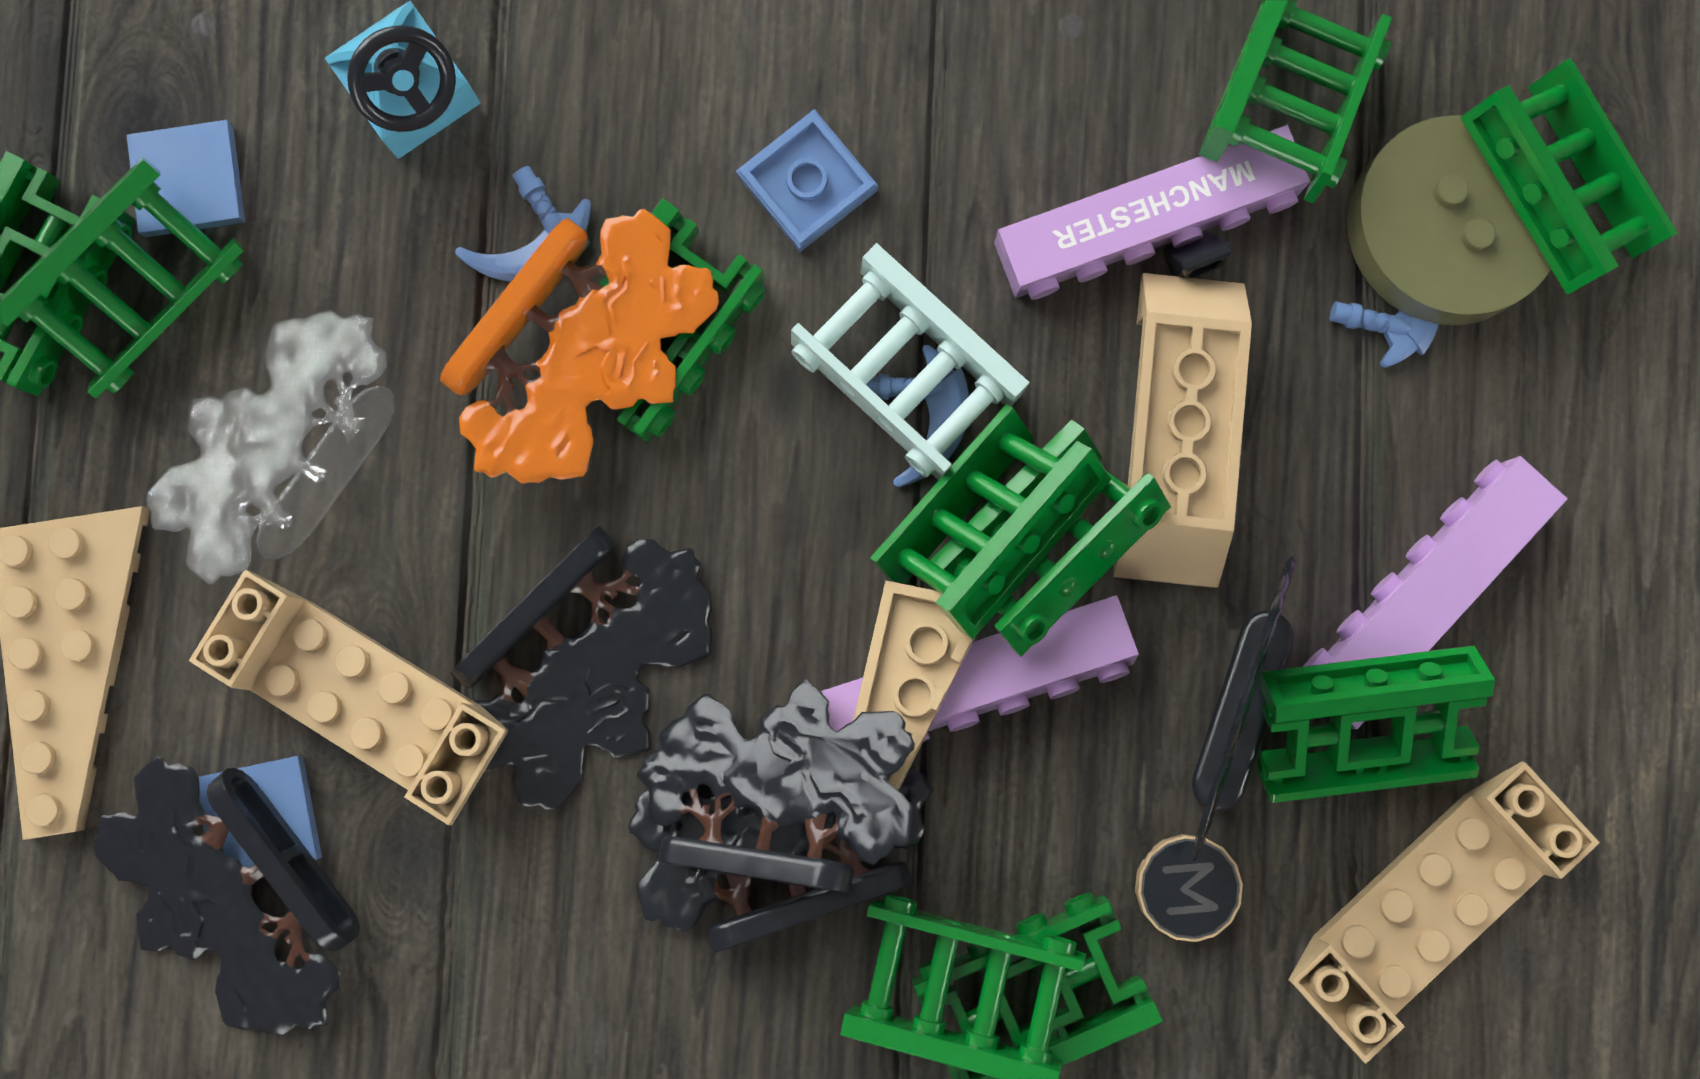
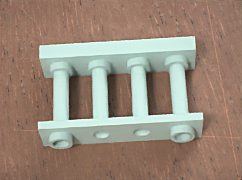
M876 243L862 257L860 273L864 277L862 278L863 285L814 336L797 323L791 329V345L795 347L791 352L796 360L808 371L814 373L817 369L820 370L908 452L905 455V459L918 473L924 477L932 474L939 480L952 465L942 456L952 443L991 402L998 404L1000 401L1004 405L1012 406L1022 396L1030 382ZM888 298L901 310L899 313L901 319L850 371L829 349L878 299L884 301ZM925 332L939 345L937 347L939 354L888 406L866 384L915 334L922 335ZM963 367L977 380L975 382L976 389L926 441L904 419L953 368L960 369Z

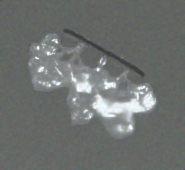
M329 310L323 313H313L306 319L295 317L277 322L271 328L265 352L266 368L270 373L271 384L266 393L257 396L248 387L229 391L220 400L214 396L192 399L188 434L194 437L195 442L201 447V457L183 465L171 466L149 490L146 501L147 508L151 510L150 521L153 529L178 532L187 527L191 530L186 565L209 585L215 583L220 575L231 577L247 570L252 555L251 536L257 525H260L256 538L258 552L265 559L277 560L289 555L300 547L314 531L383 436L395 410V396L391 390L375 386L363 390L351 399L353 388L372 383L381 377L387 367L385 351L378 347L371 339L373 318H365L357 313L344 320ZM345 372H349L353 376L349 387L343 382L342 374ZM330 379L335 381L341 396H337L333 402L338 405L336 410H333L325 402L323 387ZM319 408H322L327 414L324 418H313L312 412ZM333 422L307 458L303 456L301 445L307 433L319 424ZM296 473L278 499H276L273 494L275 487ZM252 504L262 511L256 516H250L246 513L245 507Z

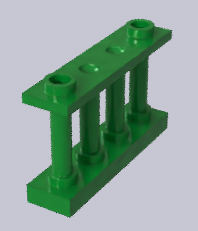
M1262 0L1199 155L1218 162L1228 144L1237 147L1239 143H1242L1313 174L1304 197L1305 201L1313 204L1325 186L1333 189L1337 185L1346 167L1348 159L1340 155L1372 70H1379L1391 47L1392 41L1385 39V35L1392 17L1382 14L1369 36L1366 37L1296 7L1298 2L1296 0ZM1286 26L1358 56L1352 74H1348L1281 45L1282 39L1274 36L1276 29L1279 28L1284 31ZM1271 64L1342 94L1343 98L1337 113L1335 114L1266 84L1267 78L1258 75L1261 66L1269 69ZM1255 103L1327 133L1328 137L1322 153L1320 154L1249 123L1250 117L1242 114L1245 105L1254 107Z
M1572 58L1563 61L1531 84L1528 89L1532 93V97L1519 102L1509 85L1497 90L1460 117L1566 295L1618 267L1619 265L1611 252L1624 246L1633 259L1678 233ZM1542 114L1545 115L1559 138L1558 141L1548 146L1545 145L1531 121ZM1568 158L1572 159L1586 182L1585 185L1575 190L1572 189L1558 166V163ZM1595 202H1598L1613 227L1601 235L1584 209Z
M144 156L0 298V321L8 327L17 317L21 318L25 323L29 320L33 321L97 374L88 383L87 390L95 399L105 389L111 394L117 392L134 373L128 366L215 279L224 284L243 264L238 258L244 251L240 243L233 238L221 250L158 193L161 188L154 181L160 176V171ZM131 204L138 210L146 209L207 264L186 286L121 230L124 225L117 218ZM93 242L101 248L107 245L170 300L149 323L84 268L86 262L79 256ZM56 279L63 285L69 282L133 337L112 360L46 305L49 300L42 293Z
M1007 404L870 557L889 581L906 584L914 575L940 592L942 595L935 603L957 629L972 640L1112 480L1092 448L1078 441L1073 444L1061 459L1030 443L1033 436L1014 408ZM1015 459L1046 475L1027 498L996 481ZM981 497L1012 514L992 538L962 520ZM947 536L977 554L957 578L928 559Z
M1073 420L1042 448L1061 459L1073 444L1078 441L1092 448L1099 461L1103 458L1087 431ZM1025 465L1005 486L1027 498L1046 475ZM1106 471L1112 480L1100 493L1113 501L1115 505L1094 526L1080 516L1067 530V533L1078 542L1057 563L1045 556L1032 571L1040 580L1019 601L1010 596L997 611L1003 617L994 627L1020 657L1034 644L1040 642L1046 636L1048 630L1148 530L1155 527L1162 516L1171 508L1166 496L1152 475L1146 473L1130 488ZM988 502L968 524L992 538L1012 514ZM951 539L930 561L957 578L977 554Z
M887 894L885 901L877 900L869 905L867 917L886 922L869 998L862 1001L861 1006L854 1005L845 1013L841 1036L998 1079H1060L1063 1061L1052 1058L1053 1051L1048 1048L1065 969L1068 968L1082 972L1085 963L1086 953L1075 950L1076 942L1054 935H1044L1043 942L919 911L916 910L917 901L897 895ZM906 927L938 935L921 1013L914 1015V1020L893 1015L894 1008L889 1006ZM959 940L991 948L974 1027L967 1029L966 1035L945 1029L946 1022L942 1020ZM1012 954L1044 962L1027 1043H1021L1020 1049L999 1044V1036L995 1034Z

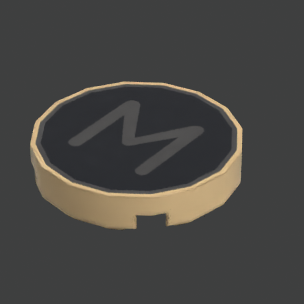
M1180 834L1161 840L1147 854L1145 860H1142L1137 870L1135 893L1141 912L1157 930L1175 940L1198 942L1215 937L1232 923L1241 906L1243 883L1237 864L1223 847L1206 839L1202 846L1203 850L1199 852L1197 860L1193 863V845H1195L1196 836Z

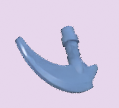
M530 166L520 168L512 177L519 187L518 191L522 198L531 203V208L538 215V219L544 227L542 233L528 245L504 254H482L462 247H458L455 251L462 261L491 278L511 282L554 227L566 218L571 219L587 232L591 216V202L588 199H583L572 214L558 213L548 195L545 194V185L540 177L535 176ZM589 240L587 241V244H586L585 249H586V248L588 247V245L590 244V241H589Z
M1335 301L1329 317L1330 321L1343 324L1346 328L1354 330L1356 328H1364L1365 330L1383 333L1390 347L1380 362V365L1384 368L1401 362L1415 351L1423 355L1433 341L1439 325L1411 317L1399 310L1396 315L1365 310L1361 304L1352 302L1346 304Z
M925 345L922 348L925 362L928 365L939 353L929 345ZM961 368L956 371L952 369L924 398L929 411V429L926 441L969 397L967 382ZM879 374V376H874L866 385L882 400H889V397L898 396L915 378L890 377L889 374ZM964 432L942 454L947 460L958 447ZM910 466L893 480V484L896 487H902L925 477Z

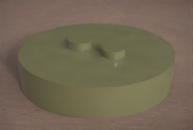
M1462 115L1427 119L1397 134L1366 165L1353 188L1348 207L1347 227L1351 250L1362 275L1369 285L1386 302L1411 317L1440 325H1466L1489 319L1528 296L1540 285L1551 270L1460 119Z

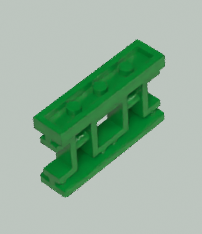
M6 151L0 162V291L24 248L43 256L64 235L68 226H73L100 199L92 195L80 217L51 203L50 201L61 180ZM31 206L49 214L35 240L17 232ZM124 211L117 220L124 225L121 230L131 238L135 218ZM93 242L79 257L86 262L84 268L106 286L108 280L107 272L117 254L107 245L101 248ZM56 279L42 293L49 300L46 305L80 333L83 326L82 317L91 301L69 282L63 285ZM17 318L8 327L0 321V351L5 353L0 361V380L18 390L39 396L43 388L49 386L56 377L58 361L65 348L37 326L23 350L5 341Z
M664 198L660 200L651 214L671 230L670 255L684 265L709 269L713 277V285L729 295L740 279L742 281L702 335L700 333L709 322V317L694 333H680L665 353L668 360L675 366L680 360L682 361L676 369V387L673 391V402L651 404L640 418L639 416L648 405V402L644 399H639L633 407L625 408L616 419L623 427L633 432L645 443L649 441L653 434L659 438L665 433L676 416V412L672 410L683 393L691 396L695 392L707 372L702 367L713 352L721 355L726 350L737 332L732 326L743 311L751 314L767 291L762 286L765 282L764 270L756 264L752 266L740 254L736 256L723 274L691 252L688 247L699 234L698 226L689 218L688 220L684 218L680 210ZM604 276L599 285L605 287L609 284V279Z
M1475 645L1261 672L1260 689L1266 700V703H1263L1262 712L1271 733L1287 731L1286 748L1260 751L1257 771L1269 801L1277 803L1478 777L1479 765L1473 755L1479 754L1480 746L1468 725L1457 727L1459 709L1486 706L1487 697L1493 696L1495 678ZM1435 704L1433 711L1417 712V706ZM1330 717L1328 724L1309 726V719ZM1392 718L1390 735L1350 740L1353 722ZM1431 732V737L1428 739L1413 740L1414 734ZM1327 745V751L1307 753V748Z
M1087 892L1071 898L1063 904L1066 911L1046 919L1044 913H1039L1021 920L1015 924L1017 932L1013 933V935L1043 942L1044 935L1058 936L1092 920H1098V922L1079 930L1090 955V958L1085 959L1082 972L1068 968L1065 969L1060 993L1066 1006L1056 1011L1048 1048L1053 1051L1052 1058L1062 1060L1063 1065L1163 1022L1154 1001L1148 994L1144 980L1139 975L1116 984L1097 940L1121 930V927L1115 918L1110 900L1104 895L1095 898L1093 892ZM972 943L968 944L966 947L969 953L954 960L950 982L987 967L991 948ZM1012 954L1007 979L1044 964V962ZM932 959L921 964L918 967L920 974L912 978V984L921 1006L924 1000ZM1100 978L1108 999L1113 1005L1131 997V999L1064 1027L1084 1018L1072 991L1076 987ZM954 985L948 988L945 1006L951 1005L962 1034L966 1035L967 1029L974 1027L978 1007L965 1012ZM1003 993L997 1022L1004 1021L1014 1046L1018 1047L1021 1043H1027L1031 1021L1018 1027ZM947 1065L953 1079H998Z

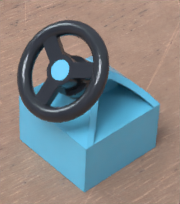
M408 1L325 57V60L349 92L358 111L370 122L381 140L397 159L481 103L468 81L453 62L447 49L436 38L411 1Z

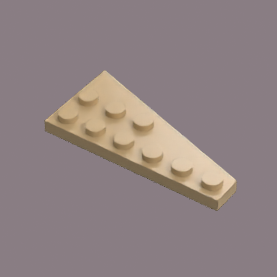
M140 506L0 528V640L23 840L77 832L85 829L97 771L94 765L99 735L105 732L108 714H105L104 711L110 686H114L130 611L127 600L133 572H138L141 554L137 553L142 527L148 524L151 508Z

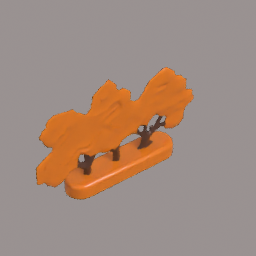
M646 209L638 210L634 217L621 215L617 218L606 219L600 232L602 253L595 265L578 267L574 263L586 247L588 241L587 232L569 218L562 220L548 234L445 365L440 376V382L457 395H466L474 390L491 369L497 370L498 373L496 397L489 401L478 400L465 407L459 417L461 435L467 438L476 448L474 470L476 472H484L490 478L507 472L521 484L530 482L540 483L549 477L564 480L584 476L588 469L594 443L586 414V407L592 401L600 399L613 410L633 407L639 399H644L651 404L673 402V391L676 387V366L661 351V339L676 336L680 333H694L717 309L719 299L718 292L713 289V277L709 269L690 265H679L675 268L668 266L671 230ZM597 274H601L609 279V284L602 287L591 279ZM566 275L571 278L579 299L575 305L561 310L558 315L548 316L539 308ZM529 320H531L548 332L550 345L546 353L538 361L517 365L508 357L505 351ZM528 369L536 370L540 376L529 381L523 372ZM515 376L525 386L528 402L525 408L520 410L515 408L508 391H512L516 387V384L511 381V378ZM500 400L506 405L507 414L505 416L497 414L495 410Z

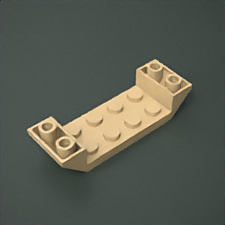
M1142 273L1137 325L1142 326L1128 487L1132 488L1146 473H1149L1156 479L1171 508L1162 516L1155 527L1148 530L1114 564L1113 577L1218 588L1234 533L1252 327L1245 284Z
M244 570L189 659V662L227 686L252 691L408 790L404 798L447 825H453L509 731L481 705L315 603L249 570Z
M1520 762L1464 794L1315 933L1288 980L1361 1061L1366 1064L1405 1027L1395 1016L1543 875L1562 879L1600 842L1525 762Z

